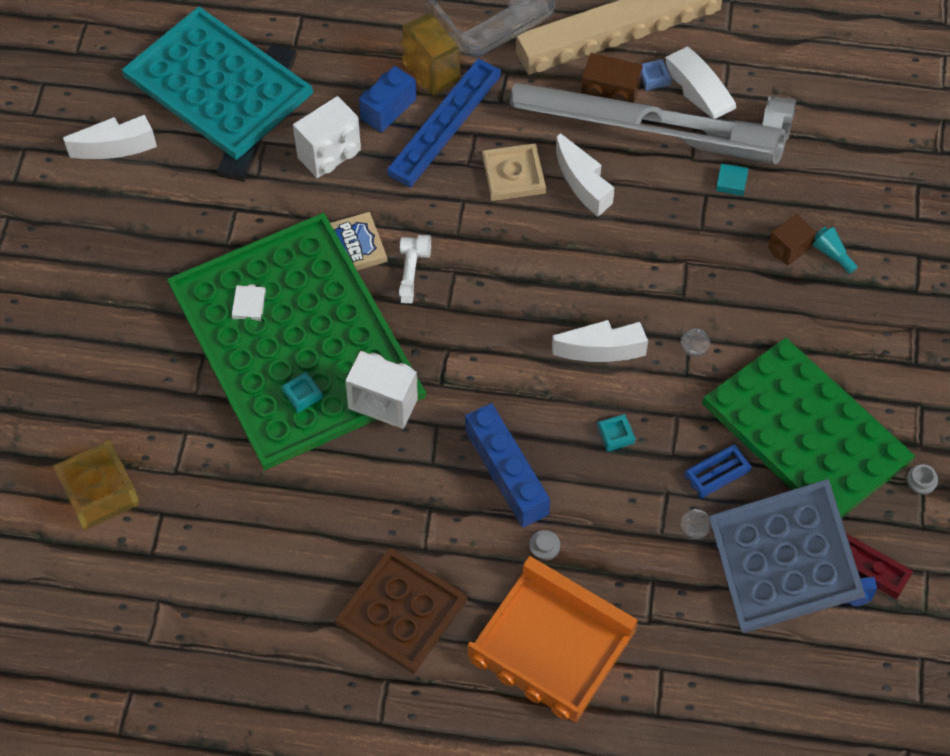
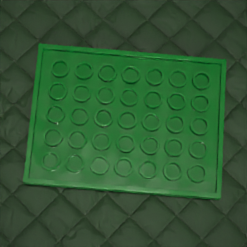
M321 213L167 279L178 305L264 471L377 420L348 409L346 379L360 351L368 354L376 353L387 361L395 364L403 363L412 368L325 213ZM252 284L256 285V287L266 288L263 314H261L262 321L251 320V317L232 319L237 285L249 286ZM307 371L323 393V398L297 413L282 392L281 386ZM418 377L417 402L426 398V391Z

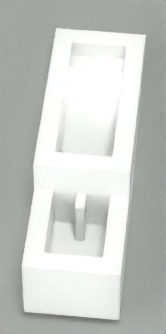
M688 46L665 57L669 75L682 86L683 95L711 118L716 119L736 109L735 101L717 75Z
M145 115L120 125L115 117L63 137L69 157L78 159L124 157L157 147L153 130Z
M560 133L556 141V155L563 175L576 196L598 217L613 204L615 188L600 177L601 164Z
M606 320L556 334L552 338L553 355L589 362H612L646 356L648 339L640 322L612 329L609 321Z

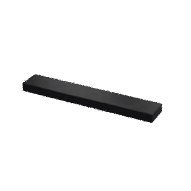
M270 45L267 55L291 71L297 56L296 50ZM263 138L237 160L225 152L217 170L218 176L245 182Z

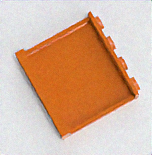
M529 556L523 565L522 575L474 643L471 641L468 643V657L471 663L479 669L486 670L487 668L497 674V678L505 685L510 687L515 685L523 690L524 695L531 701L538 704L542 702L551 707V711L560 719L566 721L570 719L576 723L635 634L638 620Z

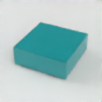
M721 163L716 191L743 196L749 168Z
M307 371L281 386L282 392L297 413L323 398V393Z
M625 414L597 422V429L607 452L635 444L636 438Z

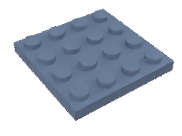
M829 479L709 516L740 629L743 633L866 597Z

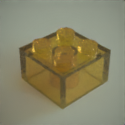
M429 12L402 26L403 38H401V43L404 48L402 60L408 70L412 69L420 86L426 88L434 96L457 84L460 81L459 47L432 13Z
M110 440L53 466L83 531L140 505L135 488Z

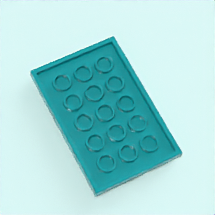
M199 6L122 69L123 76L235 160L240 158L313 94V88L310 84Z

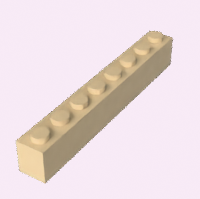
M618 0L516 34V53L528 75L543 72L553 66L562 63L566 64L574 59L590 55V53L595 54L598 51L619 46L621 43L640 39L645 35L664 31L681 23L690 22L695 18L714 14L716 11L721 10L722 0Z

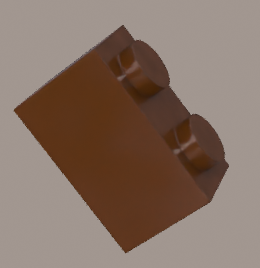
M590 53L582 77L581 94L635 103L641 84L643 65Z

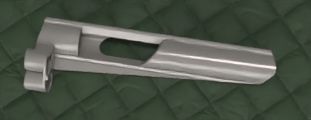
M515 83L513 85L510 105L524 110L676 136L700 151L776 165L782 157L785 142L790 135L796 100L769 96L763 123L722 118L713 119L707 116L661 110L650 105L525 83ZM643 119L704 130L708 136L640 123Z

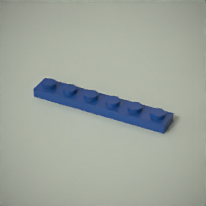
M478 58L388 167L387 175L411 188L501 77V70Z

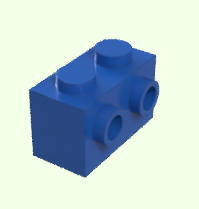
M395 65L387 73H383L377 83L370 89L365 90L360 96L361 120L382 133L416 100L415 78Z

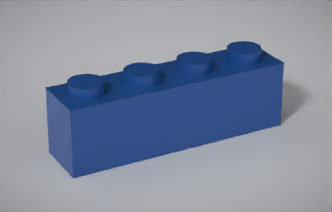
M490 403L466 414L465 432L521 527L528 526L548 516L550 498L494 405Z

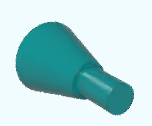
M824 227L816 233L813 247L834 261H838L849 275L858 268L847 255V251L834 227L830 229Z

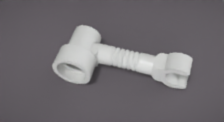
M418 235L417 238L401 237L400 252L401 254H406L403 280L399 289V296H402L401 303H413L416 261L418 258H430V235Z

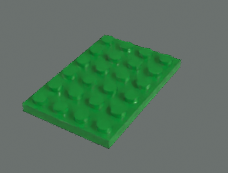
M787 338L781 340L707 394L702 401V405L791 490L829 479L841 519L908 466L915 458V455Z

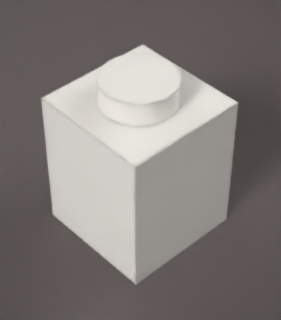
M252 284L249 286L237 285L232 319L251 317V320L262 321L261 314H263L266 288L256 287V285Z

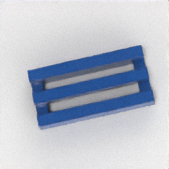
M733 444L685 470L684 477L691 482V487L693 490H697L698 497L702 499L749 473L752 466L736 444ZM735 455L736 458L732 459L731 461L718 466L717 468L713 469L711 472L703 475L700 478L696 477V475H698L699 473L718 464L719 462L727 459L728 457ZM741 464V466L737 467L736 469L703 486V484L709 482L710 480L718 477L719 475Z

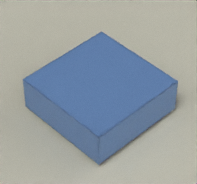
M663 59L641 64L643 65L641 82L645 91L671 85L672 79Z

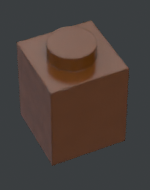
M795 214L771 232L768 248L775 258L781 259L788 266L812 248L816 231L800 216Z

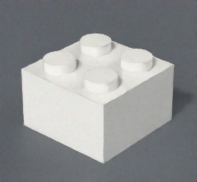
M338 96L293 124L297 158L316 178L325 173H330L337 165L353 158L361 150L358 116Z
M360 351L346 379L348 409L404 429L418 400L417 371H414L406 364H395L387 361L379 354H368Z

